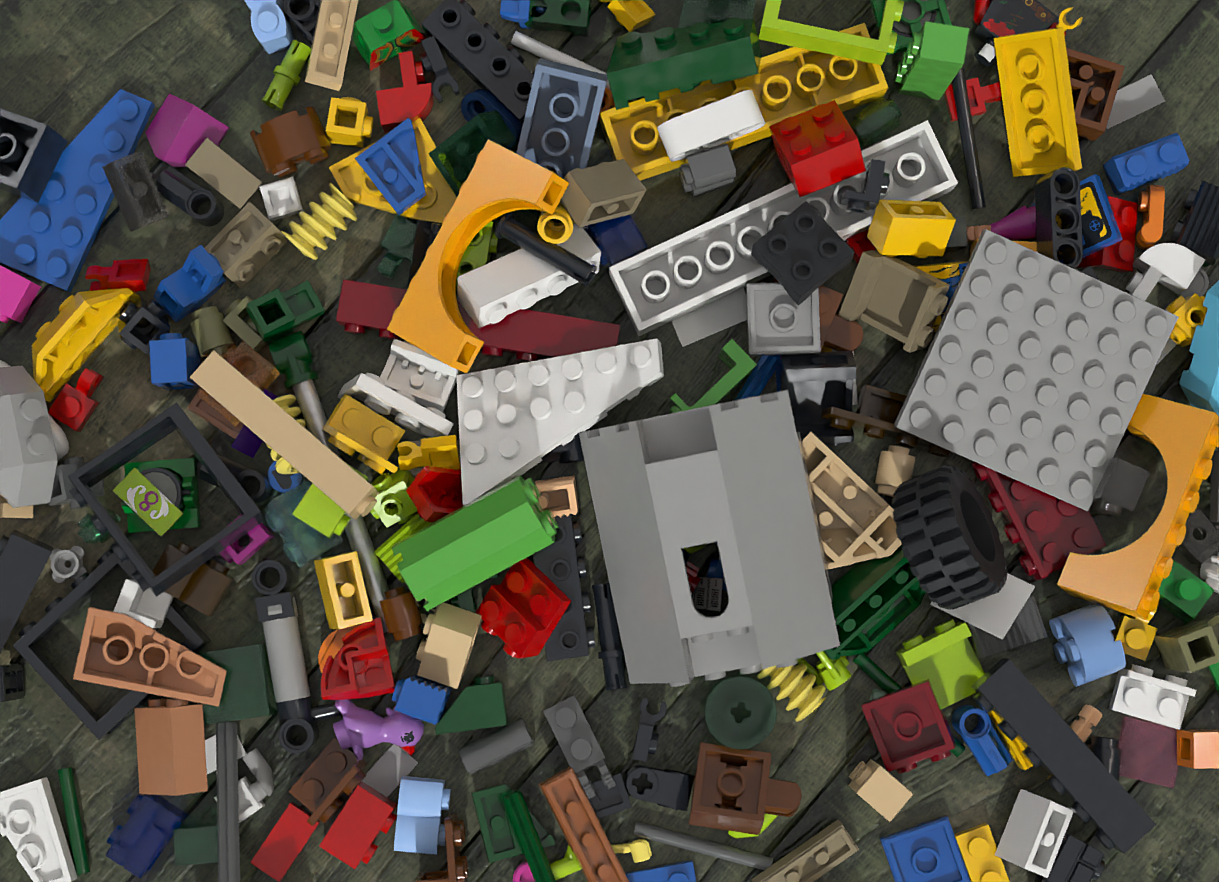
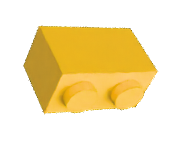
M879 199L867 237L881 255L896 257L897 255H913L918 258L943 256L956 219L941 202Z
M357 551L313 560L329 629H342L373 621Z

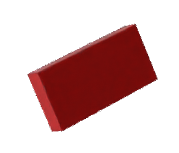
M291 802L250 863L276 881L281 882L321 821L319 820L313 826L310 825L307 820L311 817V814Z

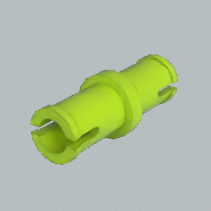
M297 40L291 41V45L281 65L275 67L273 71L275 76L261 100L265 105L272 109L276 107L277 111H282L283 105L293 86H297L301 80L299 74L310 55V47L302 42L299 43Z

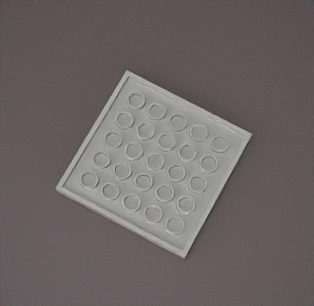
M983 229L894 426L1088 511L1179 316L987 229Z

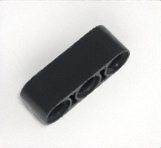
M1063 167L1043 175L1035 185L1037 253L1060 262L1057 258V250H1059L1063 255L1062 264L1074 269L1080 264L1083 256L1080 181L1072 169ZM1054 180L1060 185V193L1054 187ZM1056 215L1061 219V228L1056 224Z

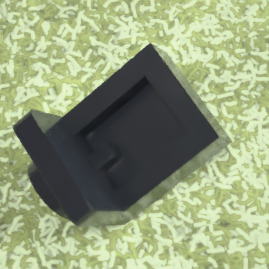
M871 159L866 169L863 192L844 190L840 197V204L847 205V210L857 213H868L869 209L874 210L879 203L880 193L886 194L890 173L884 172L886 161Z

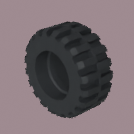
M943 465L902 482L894 492V498L892 499V506L894 508L893 520L897 526L896 533L901 541L902 551L905 558L909 561L913 575L917 577L920 587L924 592L928 593L929 598L941 608L954 610L999 593L1007 580V573L1005 571L1007 563L1003 555L1005 552L1003 544H1001L999 539L1000 535L997 526L994 525L992 520V514L989 508L986 507L983 496L977 491L971 478H967V474L959 469V467Z

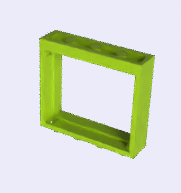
M767 0L758 39L882 65L886 54H893L898 34L892 32L894 21H900L904 1L886 0L878 40L778 19L781 0Z

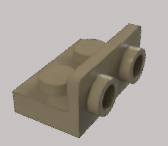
M249 202L205 247V250L218 259L221 268L224 270L223 273L239 288H243L280 251L288 239Z

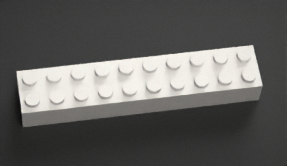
M928 120L861 151L865 169H867L871 159L886 161L884 172L890 173L886 194L880 193L879 199L932 201L951 192L958 184ZM866 171L803 197H799L791 183L609 267V275L638 336L746 287L748 283H755L772 275L751 255L752 246L805 201L815 209L844 241L868 230L876 208L874 210L869 209L868 213H857L847 210V205L840 204V197L844 190L863 192Z

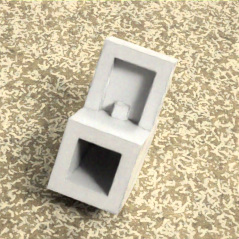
M1162 243L1152 246L1133 261V266L1140 270L1142 274L1137 271L1125 289L1130 291V295L1143 301L1147 299L1157 282L1176 294H1180L1188 288L1205 262V259L1188 248L1175 243Z

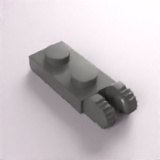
M575 695L544 710L543 712L565 758L578 776L588 799L596 796L595 788L591 780H588L585 771L596 765L601 772L600 776L604 784L609 789L616 786L604 762L606 758Z

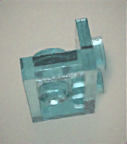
M308 481L272 499L265 507V518L269 527L274 532L278 531L284 541L283 548L287 557L292 562L296 561L300 568L305 566L310 560L343 542L341 536L334 533L331 539L294 517L293 512L310 488Z

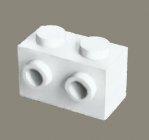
M1020 789L995 856L1048 878L1073 811L1053 801Z

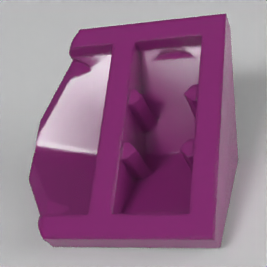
M169 93L147 129L146 136L155 157L172 167H187L185 164L206 138L219 147L229 127L195 105Z

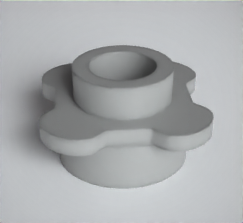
M73 546L70 550L54 549L52 551L50 560L53 571L52 578L55 582L63 583L66 579H77L87 572V569L83 567L82 558L85 555V551L82 547ZM67 561L71 562V566L69 568H67L65 565Z

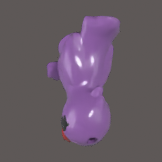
M351 699L336 700L335 707L343 715V720L333 723L337 740L342 750L350 747L353 748L357 761L363 759V748L372 747L381 742L393 743L406 751L410 756L415 752L416 743L424 733V724L421 719L395 711V707L393 710L387 707L386 713L388 716L383 718L372 711L357 707Z

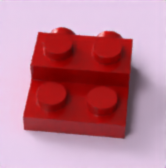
M526 557L510 567L501 584L490 587L476 614L482 615L481 627L484 631L491 635H498L505 642L503 649L508 655L514 658H527L539 655L571 600Z

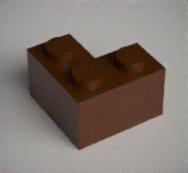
M1066 48L1077 134L1079 137L1095 141L1106 130L1125 66Z

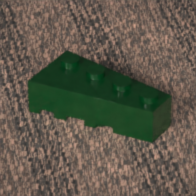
M731 18L725 22L713 24L700 22L690 27L676 29L664 27L654 32H628L618 36L606 73L616 110L629 107L628 100L644 96L645 101L649 102L660 99L659 93L675 88L680 89L681 93L692 91L706 80H710V83L715 85L758 74L762 54L754 18Z

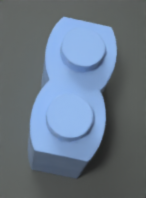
M244 0L251 10L252 30L264 50L271 54L288 49L293 40V32L283 14V0Z
M403 776L401 778L394 851L437 855L439 846H445V824H441L442 810L449 811L451 789H445V780Z

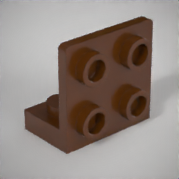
M335 736L288 792L313 812L307 820L310 825L313 826L319 820L325 823L344 803L339 797L344 792L349 795L367 776L362 770L368 763L364 759L357 761L351 748L342 750Z

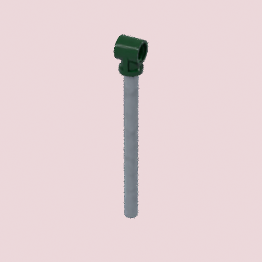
M301 330L269 342V349L280 375H285L286 381L284 385L286 390H294L308 431L341 459L337 447L328 442L331 435L323 430L327 419L313 383L319 376L317 371H313L310 365L314 363L304 333ZM347 513L351 520L345 528V532L352 551H357L364 584L376 617H381L385 633L388 632L379 601L385 599L384 592L389 590L377 555L374 552L375 550L363 517L359 515L355 520Z

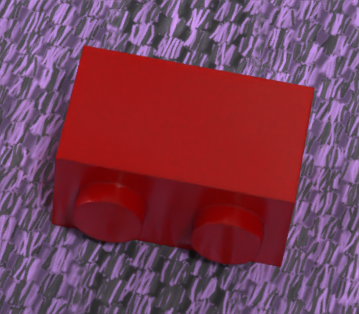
M361 782L357 785L319 847L353 869H356L361 861L367 865L379 847L373 843L380 831L387 834L397 819V815L392 812L398 804L364 782Z

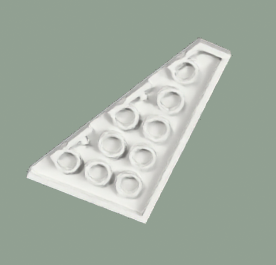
M656 338L456 375L463 505L465 506L509 482L512 478L524 474L542 461L541 457L560 444L566 445L573 440L577 433L586 431L608 415L606 412L625 399L631 400L639 394L642 388L651 386L664 377L660 341Z

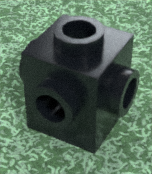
M141 296L135 303L129 301L117 315V318L120 319L118 321L119 337L129 347L135 350L139 348L148 355L150 352L149 341L160 340L161 334L170 333L168 317L165 316L168 313L167 310L155 300L151 299L147 302ZM142 317L148 320V323L144 325L138 322Z

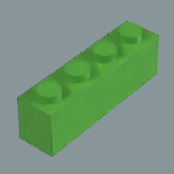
M925 21L920 32H914L912 42L908 43L907 51L903 52L901 61H898L895 73V82L900 83L898 94L940 100L964 64L969 28Z

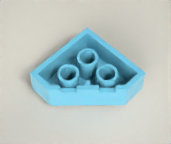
M1217 281L1206 293L1203 306L1208 308L1203 325L1196 326L1189 349L1194 354L1190 369L1183 370L1179 384L1190 405L1215 412L1219 416V281Z

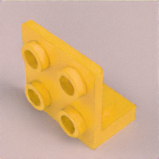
M344 394L323 427V430L331 435L328 442L353 456L355 451H358L360 455L357 459L383 474L385 469L395 474L398 467L387 460L399 443L405 430L347 394Z

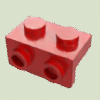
M1107 196L1123 240L1082 258L1078 267L1085 269L1091 266V268L1099 267L1121 273L1133 272L1138 203Z
M426 466L417 473L415 480L406 490L417 507V513L426 522L433 523L464 506L461 470Z

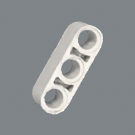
M746 90L670 119L659 125L657 129L668 157L673 162L684 159L687 155L715 147L751 133L766 123L753 91Z

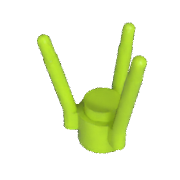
M824 651L816 653L820 658V661L815 665L818 670L812 667L805 659H797V664L804 663L807 666V673L816 676L815 682L817 685L824 683L829 691L839 687L852 676L846 667L850 663L845 656L831 660Z

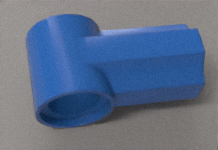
M962 705L954 711L952 726L961 735L984 774L990 776L1008 767L1013 759L992 727L989 715L972 705ZM975 713L978 718V724L973 730L966 731L964 721L968 715Z

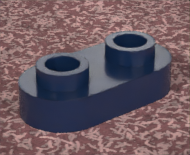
M477 89L463 98L461 111L464 118L483 137L506 149H510L519 143L522 131L521 123L490 92L484 89Z

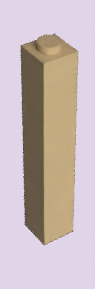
M213 351L190 376L194 382L353 519L356 520L359 515L365 516L373 509L377 503L375 497L379 492L218 353Z

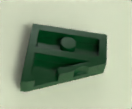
M506 783L471 792L489 863L524 854L503 801V796L512 791ZM529 811L543 848L555 845L553 837Z

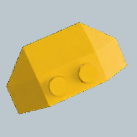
M129 288L78 292L75 296L71 295L65 299L59 307L60 313L52 322L45 323L36 333L37 340L32 344L33 377L43 390L45 401H52L114 330L120 320L117 318L120 310L129 301L135 303L140 297L137 293Z

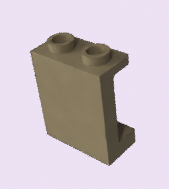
M877 249L865 251L861 255L838 315L849 322L860 319L905 343L903 349L911 353L924 349L932 341L935 333L933 325L937 316L944 311L947 305L948 297L946 294L950 285L896 257L881 255Z

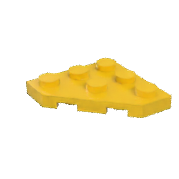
M421 118L412 122L426 195L400 215L415 220L443 223V219L450 212L460 189ZM373 144L329 167L342 193L349 201L397 214L355 159Z

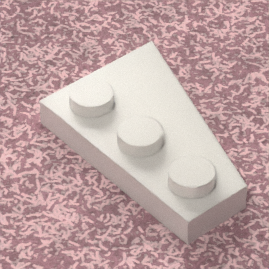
M360 373L343 385L337 396L341 399L344 394H347L350 397L352 396L363 401L366 407L376 413L383 415L391 413L396 416L395 421L399 425L429 438L448 436L454 424L446 420V415L440 410L433 407L425 408L417 404L411 394L402 390L394 391L384 385L385 381L382 378L371 373Z
M48 778L38 779L0 792V834L2 837L7 836L17 851V859L32 881L72 882L78 879Z

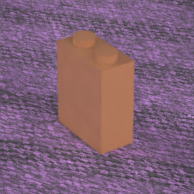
M160 698L148 700V707L134 708L140 794L177 796L208 791L203 705L188 704L187 700L176 698Z

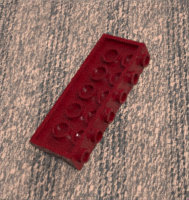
M977 462L971 463L977 478L981 482L985 480L991 492L987 494L992 508L996 513L1001 512L1006 522L1003 529L1011 544L1017 543L1023 555L1019 557V561L1028 576L1033 575L1035 580L1048 577V574L1065 566L1070 552L1088 555L1106 546L1089 510H1083Z

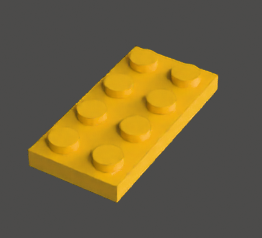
M1059 27L994 38L1013 177L1047 174L1063 167L1070 168L1073 171L1081 169L1082 164L1064 28Z

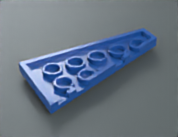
M122 89L110 99L62 152L39 203L21 197L0 219V263L71 293L155 107L152 102Z

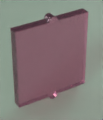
M1124 717L1119 738V748L1123 749L1120 776L1174 788L1179 767L1177 765L1178 729Z

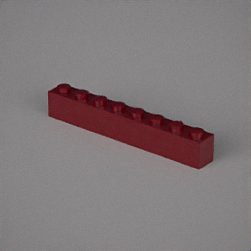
M343 279L336 321L340 325L345 326V332L365 335V330L367 329L379 331L378 337L399 340V336L390 332L387 328L392 320L394 311L399 307L407 290ZM457 299L458 308L466 326L476 337L484 342L481 347V354L502 357L503 352L517 354L516 360L531 362L537 361V358L548 359L618 345L620 325L526 309H519L505 316L504 319L497 323H489L478 328Z

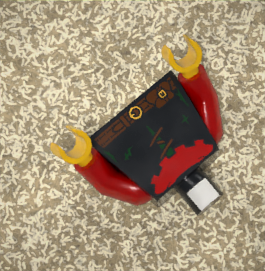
M974 0L973 20L978 25L974 34L983 42L974 56L980 63L990 67L996 60L994 38L1059 27L1064 28V36H1066V30L1079 26L1083 18L1080 17L1075 24H1069L1066 21V14L1074 7L1063 10L1058 17L1038 0Z

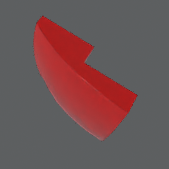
M379 617L373 619V621L362 623L348 632L342 638L344 645L334 659L332 655L328 656L321 677L322 700L357 699L394 693L395 682L382 620Z

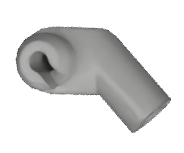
M255 748L242 757V759L257 779L255 783L249 786L248 790L256 801H261L267 795L270 797L274 791L273 772L259 750Z

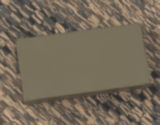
M208 138L205 139L185 164L240 210L262 184L258 178Z

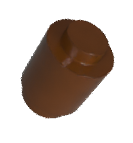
M404 586L385 591V599L380 600L379 603L388 632L393 633L394 640H402L422 633L420 624L423 621L416 598L412 592H406Z

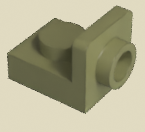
M248 296L243 300L238 298L227 308L225 312L227 316L223 322L259 354L268 343L263 341L251 318L246 322L244 321L249 315L246 311L247 303L253 300Z

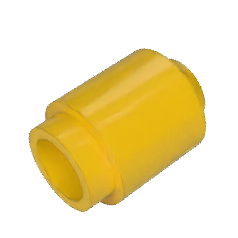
M559 202L553 215L541 211L537 228L543 240L553 244H560L571 236L575 221L562 203ZM552 219H559L562 222L555 223Z

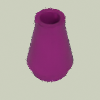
M1024 205L997 222L989 224L991 232L1011 241L1036 238L1035 206L1026 208Z

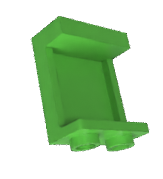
M731 339L721 349L718 356L730 371L692 407L687 406L675 393L669 400L668 405L671 408L668 413L672 414L719 404L752 373L757 364Z

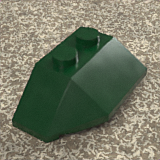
M902 544L891 556L858 562L831 587L834 598L832 608L840 646L824 650L831 660L839 659L840 656H851L870 651L921 604L925 592L920 587L919 580L910 569L909 561L905 558L902 551Z

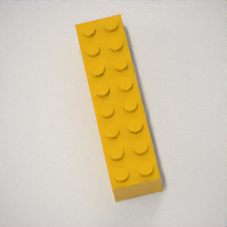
M865 23L839 31L870 38ZM792 47L762 57L758 74L715 85L711 84L710 80H706L694 88V90L681 93L678 88L659 93L660 99L646 102L645 98H641L628 103L629 107L618 110L615 107L600 112V123L613 161L624 159L641 181L679 168L680 165L685 163V158L678 161H670L657 127L670 119L746 90L753 91L766 124L751 133L725 142L729 150L772 136L769 126L787 117H793L813 109L819 104L835 100L843 112L882 99L888 89V85L881 66L878 64Z

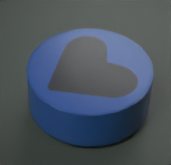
M274 461L269 467L267 474L270 485L282 493H292L299 489L304 481V476L301 473L280 474L275 468L277 461Z

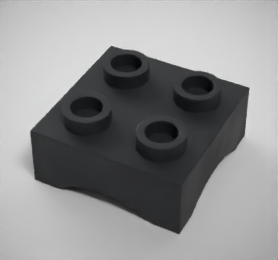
M805 201L755 242L752 246L751 255L779 281L789 296L799 306L826 280L847 266L852 261L854 251L815 209Z

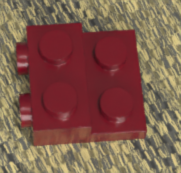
M929 679L864 702L861 705L887 772L897 770L898 774L911 771L918 767L917 762L930 758L931 762L942 760L951 755L950 750L955 749L956 742Z

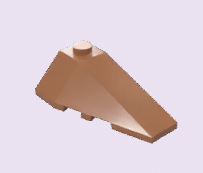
M89 607L73 679L219 706L227 670L127 614Z

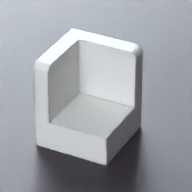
M126 579L114 612L127 614L151 628H161L173 596L163 592L156 597L150 588L143 592L134 579Z

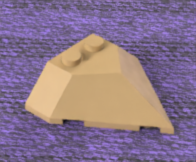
M810 432L801 442L827 569L891 556L901 545V541L896 533V522L893 520L894 509L820 439Z

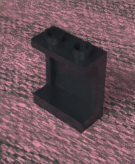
M852 351L781 355V391L788 390L796 432H800L801 441L812 432L818 439L828 445L837 446L845 442H854L852 426L850 430L839 429L830 425L831 420L821 418L822 410L830 407L852 412L853 380L856 379L857 370Z

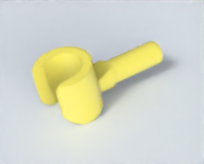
M645 839L611 845L615 853L625 854L631 852L634 863L648 860L652 856L649 843Z

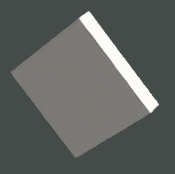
M748 283L746 285L748 356L821 353L818 288L798 306L780 283Z

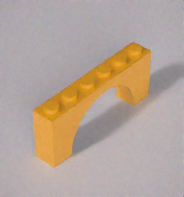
M488 140L484 148L479 152L476 163L467 180L462 184L459 195L450 212L444 217L442 227L433 244L427 249L418 272L411 279L409 288L399 307L394 311L387 330L448 366L468 373L484 342L476 337L466 326L457 304L456 278L466 248L484 226L505 213L521 209H533L553 215L569 182L552 171Z
M1142 394L1127 429L1132 435L1154 445L1164 459L1168 486L1163 508L1149 530L1125 548L1101 555H1082L1070 552L1057 585L1069 595L1095 604L1099 603L1104 607L1147 620L1149 613L1153 612L1158 605L1160 597L1158 590L1163 578L1166 579L1172 570V555L1176 545L1179 546L1184 540L1186 534L1185 523L1190 512H1194L1198 505V491L1201 483L1211 473V458L1215 448L1219 447V416L1215 412Z

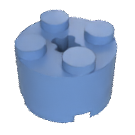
M1101 604L1088 605L1049 620L1052 633L1058 643L1053 644L1055 656L1060 664H1067L1069 676L1076 687L1125 668L1126 659L1121 640H1114L1111 630L1116 629Z

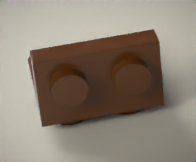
M457 812L449 813L445 818L448 870L419 872L412 882H465L466 878H468L467 856H461L460 846H463V842L466 840L464 820H458Z

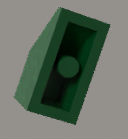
M494 675L473 678L474 685H468L435 727L436 735L507 725L509 722L503 681L495 682Z

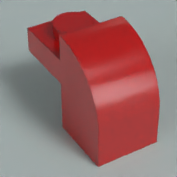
M412 51L399 53L403 87L376 91L380 123L385 133L393 130L407 118L412 122L421 118L423 122L433 108L434 94L432 84H419L420 82H425L422 61L416 62Z

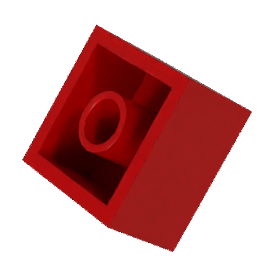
M835 100L819 104L813 109L793 117H787L769 126L778 159L799 197L866 171L858 138Z

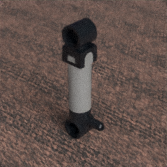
M265 560L254 568L252 583L258 592L265 594L263 597L255 598L258 620L259 623L262 622L280 724L279 741L286 751L302 753L312 748L319 738V728L315 720L337 717L342 714L335 707V702L312 707L297 616L300 615L296 592H285L292 583L293 574L286 563L279 560ZM272 567L276 568L280 573V581L273 588L268 586L264 580L266 571ZM301 725L306 729L307 739L304 744H299L292 739L291 730L293 726Z

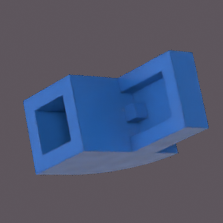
M199 245L190 251L181 269L160 282L153 297L177 323L198 309L222 287L226 281L222 276L224 270L221 268L218 259L213 254L208 253L202 245Z

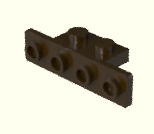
M864 385L861 388L856 413L835 407L822 410L821 418L831 420L830 425L839 429L850 430L851 426L864 429L863 435L883 439L885 435L896 438V444L903 447L916 448L917 445L928 447V453L935 456L949 457L950 453H954L894 426L907 397L905 395Z

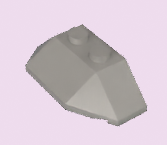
M23 366L1 367L0 495L7 499V502L13 508L47 504L51 501L58 460L44 392Z

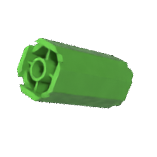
M520 475L394 544L392 547L394 556L401 552L403 558L402 561L397 563L399 571L413 596L418 601L426 599L423 607L427 611L554 543L558 524L549 509L543 511L539 504L538 498L541 494L534 480L531 477L524 480Z

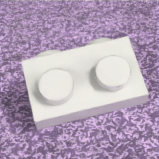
M394 339L391 344L390 356L380 378L385 381L384 385L390 389L405 391L415 398L416 403L426 407H433L443 412L456 383L458 369L448 366L407 341L402 342Z

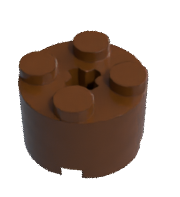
M305 107L308 114L299 116L297 110L273 118L260 125L262 133H258L255 130L250 132L267 173H273V176L278 175L279 178H283L297 172L296 165L309 161L312 165L330 157L327 150L331 148V144L315 107Z

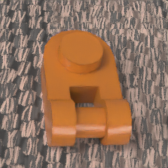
M1149 184L1146 191H1140L1138 212H1143L1142 228L1135 236V244L1140 249L1147 250L1151 248L1162 237L1165 189L1163 185Z

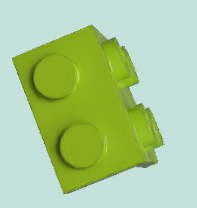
M953 619L935 626L934 630L936 633L925 638L920 634L902 643L904 648L895 652L911 685L929 679L941 710L976 693L971 685L985 674L968 640V637L972 636L966 622L955 623Z

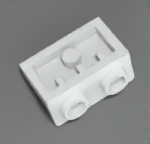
M1132 664L1131 670H1119L1109 709L1178 730L1181 729L1189 696L1195 697L1197 691L1186 687L1188 680L1166 674L1165 680L1152 677L1154 670Z

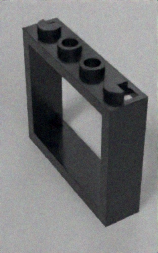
M175 403L68 476L74 486L69 491L81 508L85 505L89 506L95 514L89 518L102 536L107 532L115 541L110 546L122 564L127 560L130 561L136 569L131 574L143 592L150 588L156 597L263 522L259 508L178 403ZM176 430L241 517L158 576H155L90 488Z
M112 549L105 552L97 560L99 566L90 575L86 572L71 584L70 587L73 590L64 599L60 596L52 601L44 610L47 615L38 623L32 621L26 625L18 634L21 639L13 645L98 740L112 734L135 712L134 708L141 707L153 694L131 690L100 718L38 651L34 644L117 567L120 566L131 579H134L131 574L136 569L129 560L122 564ZM172 599L166 617L187 638L181 645L195 653H199L211 640Z

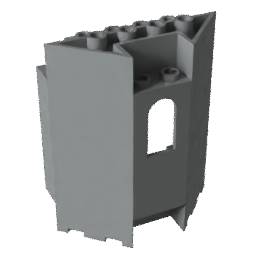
M788 390L579 433L630 684L670 683V687H676L691 683V680L696 676L704 675L705 680H715L726 677V671L740 669L741 674L754 673L772 666H776V668L797 664L798 658L840 646L832 608V601L834 599L800 432H796ZM717 541L729 603L727 609L721 615L706 617L701 615L693 605L682 548Z

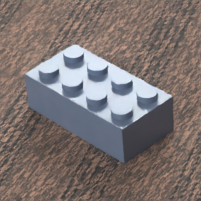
M540 58L536 65L516 154L552 171L563 179L573 169L587 168L608 81L607 75Z

